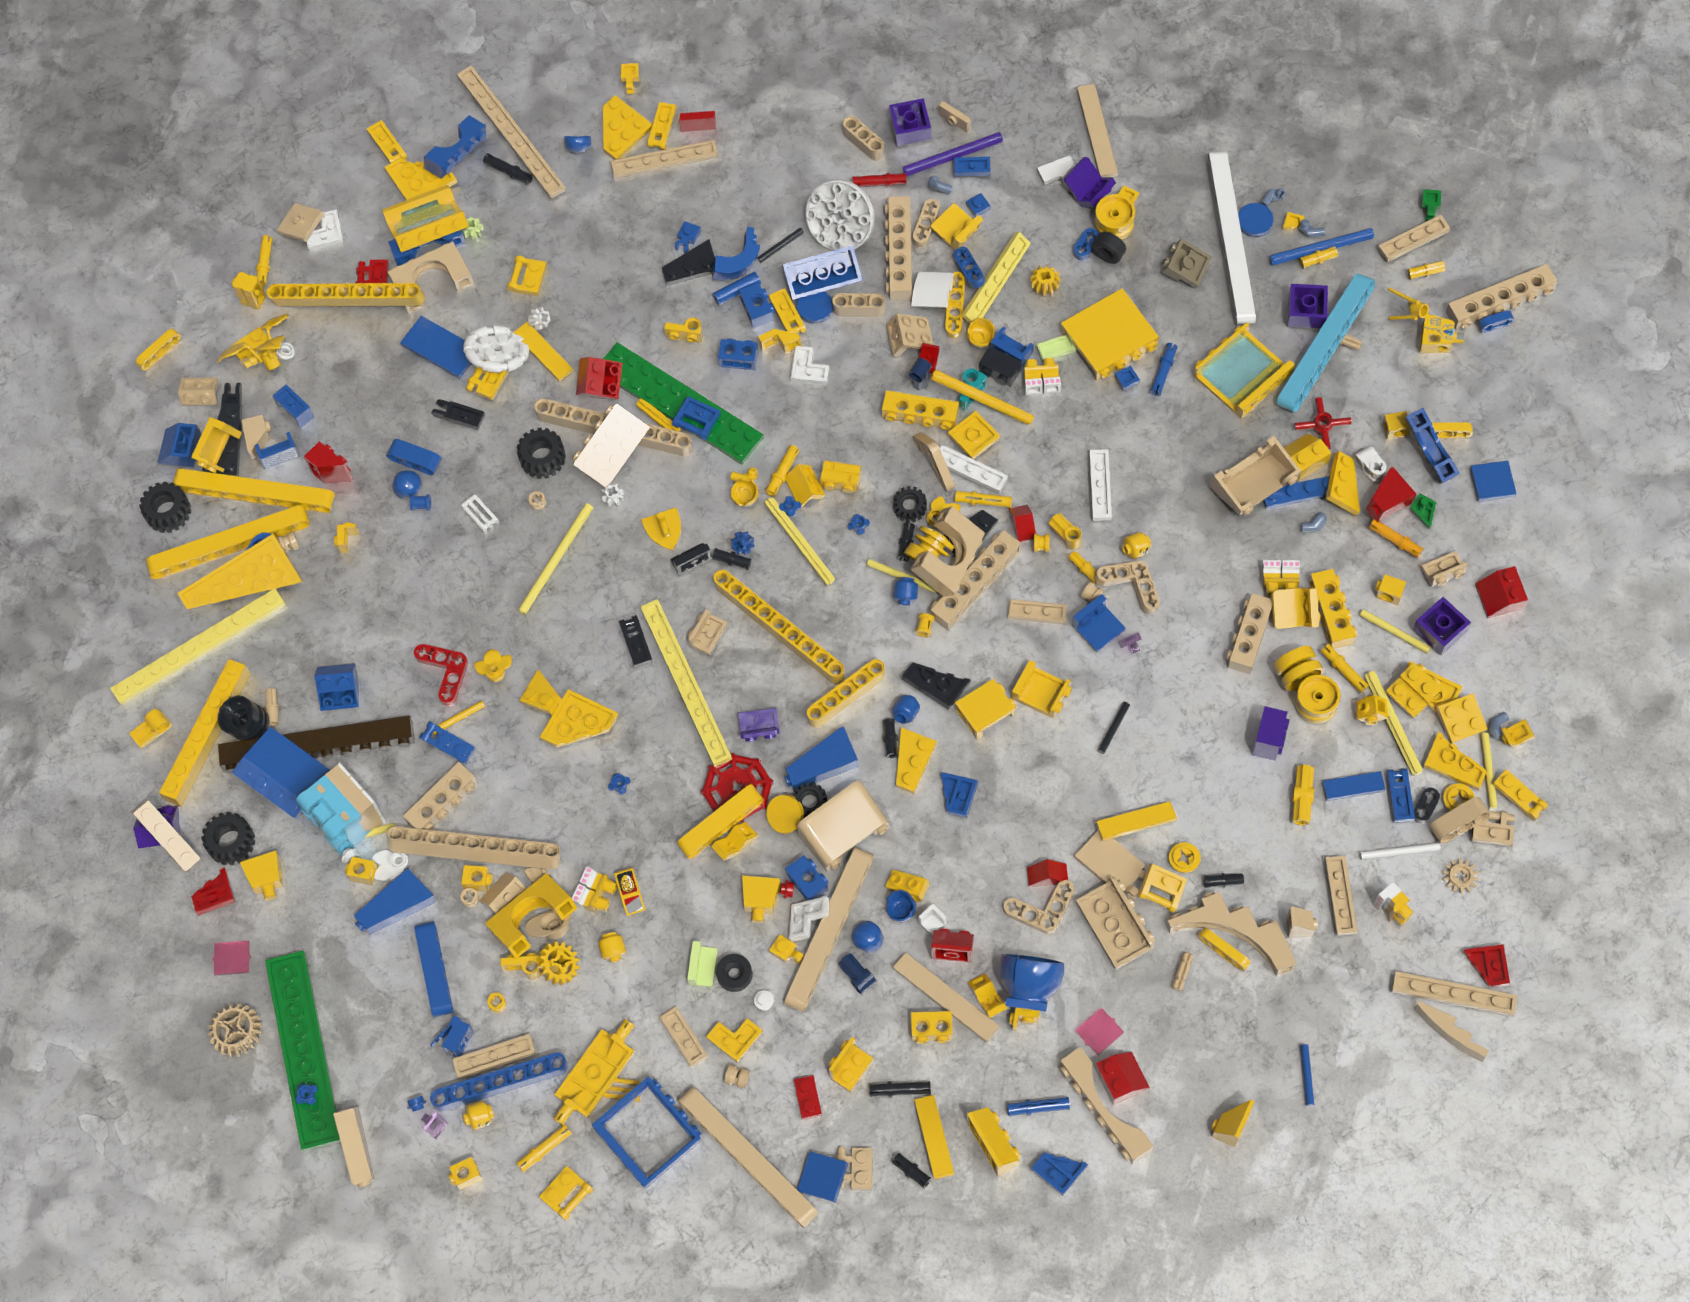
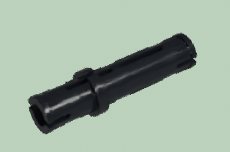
M489 153L483 158L484 164L509 175L513 180L517 179L526 185H529L533 180L532 174L521 170L517 165L513 166Z
M887 1081V1084H869L870 1097L888 1096V1098L896 1095L931 1094L930 1081L892 1083V1081Z

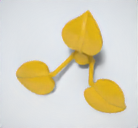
M284 314L274 317L261 326V329H266L269 340L267 343H263L256 348V351L265 350L261 353L262 357L243 342L226 349L218 358V364L222 359L247 349L260 363L264 362L268 371L280 366L281 363L274 349L281 348V343L285 337L281 335L271 338L270 330L272 326H276L284 319H288L289 315Z

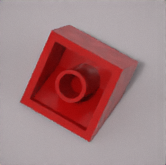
M1516 566L1498 570L1475 583L1487 618L1525 609L1528 598Z
M943 928L938 931L934 930L931 944L932 959L972 963L974 934L963 930L958 931V933L950 932L949 929Z
M1132 1052L1115 1054L1096 1063L1095 1070L1113 1105L1150 1089Z

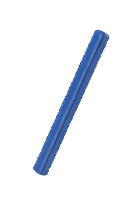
M1372 228L1272 254L1269 258L1271 265H1277L1315 253L1316 250L1321 251L1333 246L1340 248L1373 239L1374 232Z

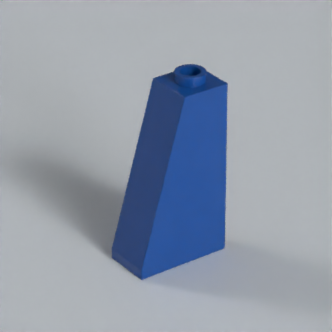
M844 726L786 768L787 775L784 776L788 787L791 786L795 792L796 788H800L799 785L803 784L805 786L806 782L812 785V782L818 783L859 767L858 758Z
M407 868L354 915L357 920L355 925L362 932L366 930L371 935L434 904L436 899Z

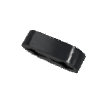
M1431 787L1423 791L1414 809L1415 821L1417 823L1425 824L1430 820L1440 799L1438 790ZM1433 794L1431 802L1429 804L1426 803L1428 796ZM1424 807L1426 808L1425 815L1421 818L1419 817V812H1421Z

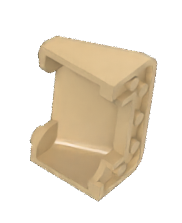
M1275 436L1266 441L1267 445L1259 447L1255 453L1231 469H1226L1224 472L1220 471L1214 475L1209 484L1211 489L1239 515L1244 514L1246 516L1254 510V506L1287 484L1291 486L1299 480L1298 476L1301 470Z
M857 780L801 820L797 825L799 838L828 872L831 869L835 870L841 865L843 854L872 833L874 835H883L890 825L867 789Z

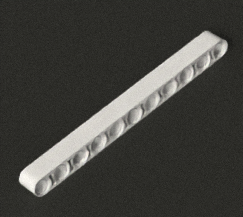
M1227 151L1208 153V166L1236 325L1252 324L1256 322V315Z

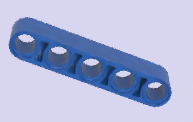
M435 922L414 926L433 1018L454 1013Z

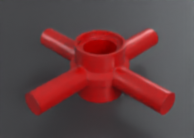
M1322 397L1315 398L1317 416L1314 420L1294 423L1295 430L1314 428L1315 433L1321 435L1323 443L1330 450L1329 432L1332 427L1351 425L1352 420L1351 417L1332 419V416L1324 411Z

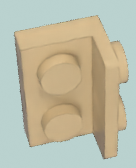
M218 377L182 378L178 388L180 404L217 405Z

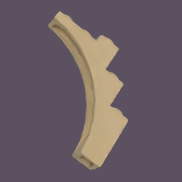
M1210 892L1204 895L1200 903L1201 908L1196 906L1189 909L1188 913L1183 915L1180 913L1175 914L1167 922L1169 933L1184 929L1208 928L1232 934L1256 949L1269 963L1276 976L1292 971L1296 967L1297 963L1277 920L1273 922L1265 921L1258 927L1248 906L1244 908L1242 906L1236 907L1229 913L1220 892L1216 894Z

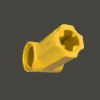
M1061 513L1055 514L1048 522V526L1065 542L1067 548L1071 550L1078 549L1082 544L1081 530L1073 526Z

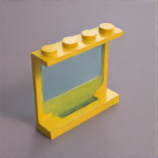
M449 184L382 209L386 223L401 252L469 227L463 210L460 211L454 200Z
M1249 323L1238 326L1232 336L1226 337L1217 349L1213 348L1204 360H1199L1194 366V377L1241 419L1290 377L1295 368V364L1291 360L1287 363L1282 362L1248 332Z

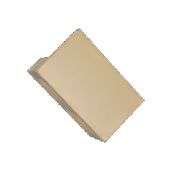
M505 872L479 901L497 914L527 888L515 876Z

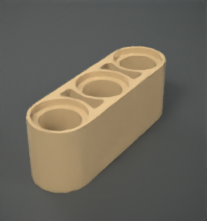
M846 117L843 121L844 136L870 159L875 161L884 157V143L882 139L856 117Z
M838 293L832 299L833 312L837 316L880 317L886 310L885 298L881 294Z
M1474 797L1433 821L1430 828L1441 844H1445L1485 821L1490 816V812L1480 797Z

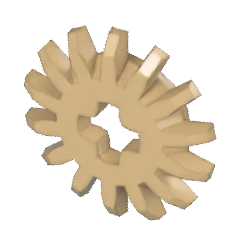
M1458 859V864L1452 860V867L1448 864L1446 865L1449 871L1443 870V874L1448 876L1443 878V880L1450 881L1447 887L1455 886L1454 892H1456L1457 888H1460L1461 893H1464L1463 888L1470 892L1469 886L1474 888L1477 886L1473 881H1479V878L1474 877L1479 872H1473L1472 869L1475 865L1473 864L1469 867L1468 860H1466L1465 864L1462 863V859ZM1459 871L1466 875L1463 881H1459V878L1455 877Z

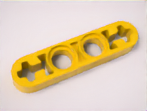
M953 272L952 291H949L945 331L950 338H957L962 333L965 276L961 272ZM955 279H959L958 288L955 287ZM957 293L961 296V298L959 300H953L951 296ZM956 309L960 314L952 316L950 311ZM952 322H956L955 331H952Z

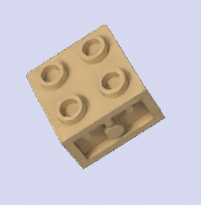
M896 314L886 324L892 355L895 357H900L907 348L921 349L922 343L934 345L927 317Z

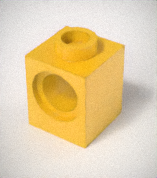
M1407 411L1386 414L1384 416L1382 424L1387 440L1409 436L1411 429L1404 419L1408 416Z
M1384 574L1382 580L1378 579L1375 590L1378 591L1376 598L1398 606L1406 581Z
M352 857L350 863L348 862L346 865L345 874L352 882L373 886L378 866L375 861ZM359 868H365L361 874H356Z
M464 865L461 884L464 889L473 888L476 891L488 892V886L492 885L493 876L490 874L488 867ZM476 876H482L480 881H473Z
M473 1157L449 1167L451 1170V1174H448L453 1186L457 1185L460 1190L483 1180ZM463 1170H468L469 1174L466 1178H459Z

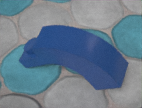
M747 227L744 235V248L739 255L733 257L716 255L713 263V280H734L750 271L760 249V245L756 244L757 235L754 234V227Z

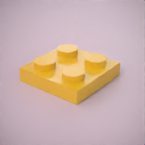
M977 411L973 412L948 432V436L973 460L1000 439L998 432Z
M1474 693L1436 707L1450 743L1488 730Z

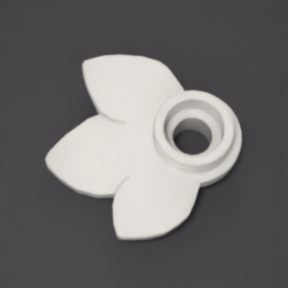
M388 850L376 853L372 859L379 867L376 870L374 879L378 881H386L388 879L394 881L405 871L404 868L409 863L407 854L392 853ZM398 859H402L400 864H396Z

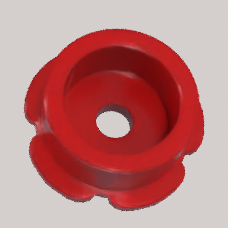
M785 880V883H781L780 895H783L784 899L793 897L794 882Z

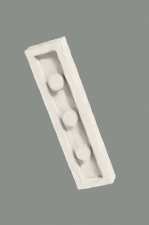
M941 445L940 450L949 471L1000 494L1008 480V475Z
M1090 450L1093 521L1112 520L1109 450Z

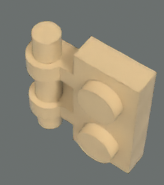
M1489 811L1490 816L1482 823L1473 827L1472 842L1507 847L1513 846L1515 826L1507 825V822L1514 823L1515 815L1507 814L1506 811H1501L1500 813ZM1489 819L1499 820L1500 824L1490 823Z
M839 1147L835 1159L852 1164L851 1174H845L840 1190L845 1189V1182H851V1190L872 1191L873 1149L852 1148V1156H846V1148Z

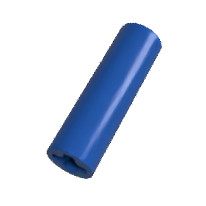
M754 271L712 293L717 305L720 306L740 296L739 290L757 283L761 285V281Z

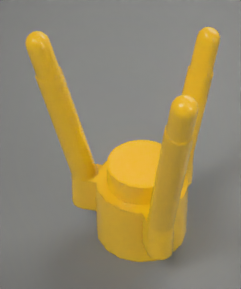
M1390 287L1387 289L1393 294L1409 301V312L1411 313V315L1389 316V320H1417L1418 317L1424 318L1429 312L1428 304L1413 299Z

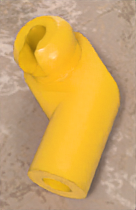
M751 467L745 474L733 471L730 480L737 482L744 478L755 481L758 477V470Z

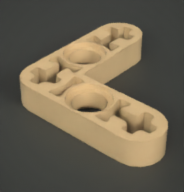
M922 432L914 435L913 441L916 447L930 458L943 489L947 492L955 488L952 476L936 441Z
M1142 561L1103 566L1097 570L1094 576L1096 583L1101 586L1133 582L1140 606L1145 613H1155L1160 605L1149 568ZM1117 570H1123L1126 573V577H1120L1117 574ZM1140 584H1146L1149 587V591L1142 590Z
M1068 880L1060 881L1045 911L1016 898H1009L1004 902V913L1006 916L1042 933L1052 934L1057 930L1074 895V885ZM1068 886L1070 892L1065 893L1064 899L1060 898L1062 895L1061 888ZM1058 902L1062 904L1063 909L1059 912L1053 911L1051 908L1053 903ZM1013 904H1015L1016 909L1020 911L1023 907L1024 909L1022 911V916H1019V911L1013 910L1012 912H1010L1008 905L1012 906ZM1032 911L1036 914V918L1033 921H1029L1025 918V914ZM1050 915L1054 916L1052 920L1053 927L1045 928L1044 922L1047 923L1049 921Z

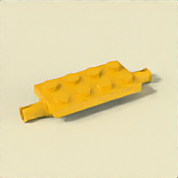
M624 1019L617 1031L612 1034L601 1029L554 1094L563 1103L560 1110L553 1117L557 1123L559 1122L560 1125L564 1126V1123L573 1111H577L587 1119L590 1117L605 1093L608 1092L615 1079L618 1078L635 1054V1051L628 1047L624 1041L635 1027L631 1022L628 1023V1020Z

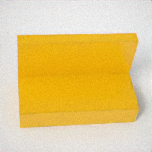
M797 464L786 475V482L796 502L801 503V508L810 499L821 500L825 496L811 465Z

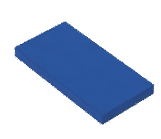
M422 315L400 342L404 348L459 379L471 365L465 356L466 353L463 351L465 340Z

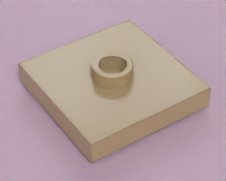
M294 203L276 231L280 235L306 242L324 216V213L321 210Z

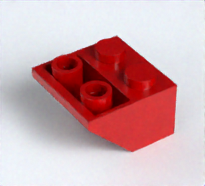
M594 357L580 358L576 395L590 398L619 399L622 363Z
M319 441L304 455L311 473L324 484L350 482L353 479L350 474L351 469L346 465L348 463L346 459L341 455L337 456L334 454V450L328 444L324 445Z

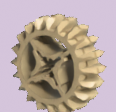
M230 1003L229 1009L222 1006L223 1012L216 1011L217 1018L211 1017L210 1019L214 1024L208 1025V1028L212 1030L208 1032V1036L211 1038L210 1044L214 1045L216 1051L220 1050L222 1055L227 1053L229 1057H232L234 1053L237 1057H240L241 1051L248 1054L247 1048L254 1049L253 1043H259L260 1041L256 1036L262 1035V1032L258 1030L263 1027L259 1022L261 1018L256 1015L254 1009L250 1010L248 1005L243 1007L241 1003H238L235 1008L234 1004ZM246 1018L250 1023L249 1032L244 1030ZM222 1028L226 1030L224 1042H222L220 1035ZM229 1028H238L241 1032L233 1033ZM243 1039L242 1041L235 1044L237 1040Z

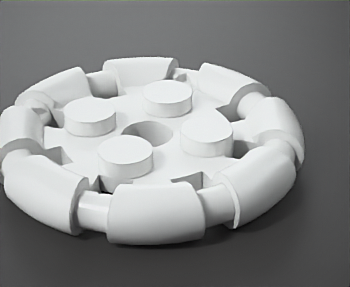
M492 325L490 328L483 326L475 329L470 333V336L466 337L463 344V351L466 353L467 360L475 367H481L484 371L501 373V371L506 370L510 372L521 367L523 362L527 361L530 352L529 346L521 341L524 338L515 335L509 327Z

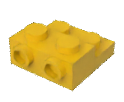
M1412 663L1386 690V693L1413 719L1442 692L1441 682L1436 677L1431 679L1426 674L1428 672L1427 669L1420 663L1418 665Z

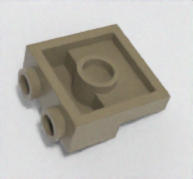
M1181 238L1170 246L1168 252L1171 254L1164 259L1161 265L1164 267L1162 273L1175 281L1181 279L1196 288L1199 286L1212 256Z

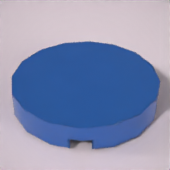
M1247 204L1238 213L1241 232L1247 236L1261 237L1272 228L1273 213L1263 204Z
M823 291L799 298L797 301L798 314L804 321L811 324L824 322L833 312V303L830 295Z

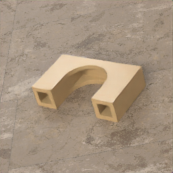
M453 241L387 271L392 283L416 284L419 276L425 271L439 269L450 276L457 291L473 284L472 276ZM424 303L418 306L404 307L409 314L424 307Z
M953 506L941 510L934 523V526L947 535L954 544L956 557L952 566L942 562L930 551H926L917 556L910 569L944 597L955 594L960 588L959 583L967 574V568L974 560V554L981 546L982 538L985 534Z

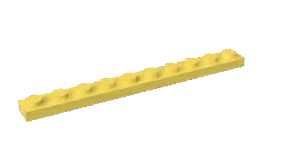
M273 589L110 689L118 702L123 705L286 606L277 590Z
M658 599L641 606V610L714 767L732 760L731 754Z

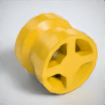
M1034 534V552L1044 551L1049 553L1050 535L1040 536L1039 534Z

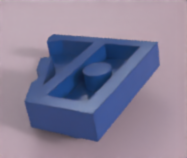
M942 772L941 778L948 814L967 818L978 781Z
M1044 1152L1031 1167V1170L1063 1196L1088 1167V1164L1086 1162L1072 1161L1065 1157H1056L1053 1154Z

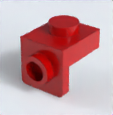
M922 343L919 358H923L931 364L932 367L928 373L933 374L936 370L940 346Z

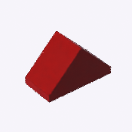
M1023 505L1009 508L1017 540L1021 543L1034 540L1036 530L1033 513L1029 506Z
M1046 859L1027 867L1029 887L1058 885L1060 881L1068 880L1067 864Z

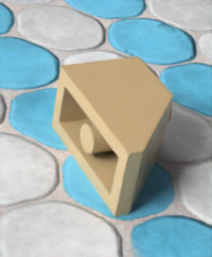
M263 414L241 420L247 450L252 460L258 456L255 445L258 444L260 449H263L270 440L269 431H272L269 420H265Z
M1290 907L1286 918L1288 938L1312 937L1314 931L1317 930V919L1313 918L1312 911Z

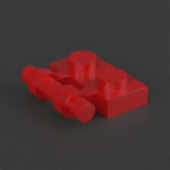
M388 259L370 260L369 266H365L364 261H359L356 268L357 281L355 283H388ZM366 274H369L368 280H364Z

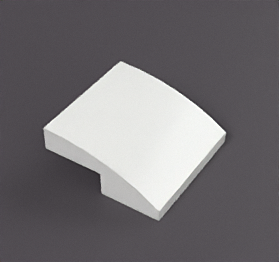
M918 272L911 306L948 308L949 291H952L954 273Z

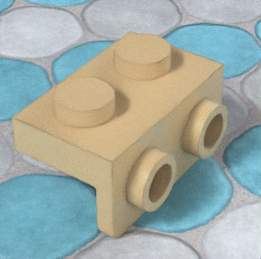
M1456 551L1421 566V570L1431 587L1436 585L1442 586L1452 578H1461L1465 575L1468 564L1461 561Z
M706 609L704 613L699 615L697 619L698 624L695 629L692 628L690 630L688 641L691 648L710 656L726 630L728 622L712 615L710 610Z

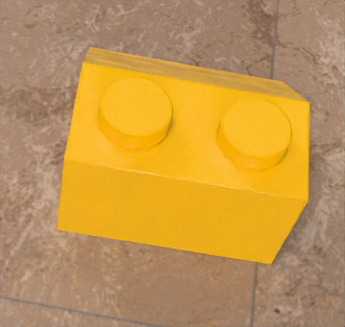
M1308 433L1284 447L1301 470L1298 481L1327 465L1330 461L1331 451L1320 438Z

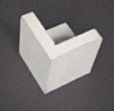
M934 904L929 906L918 917L919 925L932 938L934 930L938 931L947 925V917Z

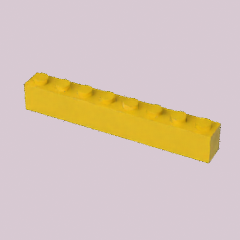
M228 659L159 791L164 801L179 807L183 806L222 731L217 717L220 707L230 697L240 696L251 675L246 665Z

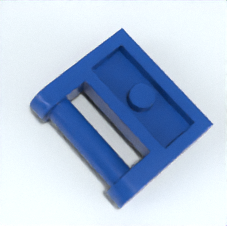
M688 396L674 418L672 426L676 428L681 427L706 441L720 417L721 411ZM687 417L693 421H696L704 425L705 427L704 429H701L686 421H683V418Z

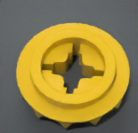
M1452 784L1444 792V806L1450 812L1474 798L1475 795L1464 784ZM1460 792L1461 799H1464V801H1461L1458 805L1457 800L1453 798H1456Z
M1190 843L1176 844L1169 853L1170 866L1175 871L1182 872L1183 874L1193 872L1198 868L1201 861L1199 850ZM1181 852L1185 857L1190 856L1188 864L1185 861H1179L1181 859Z

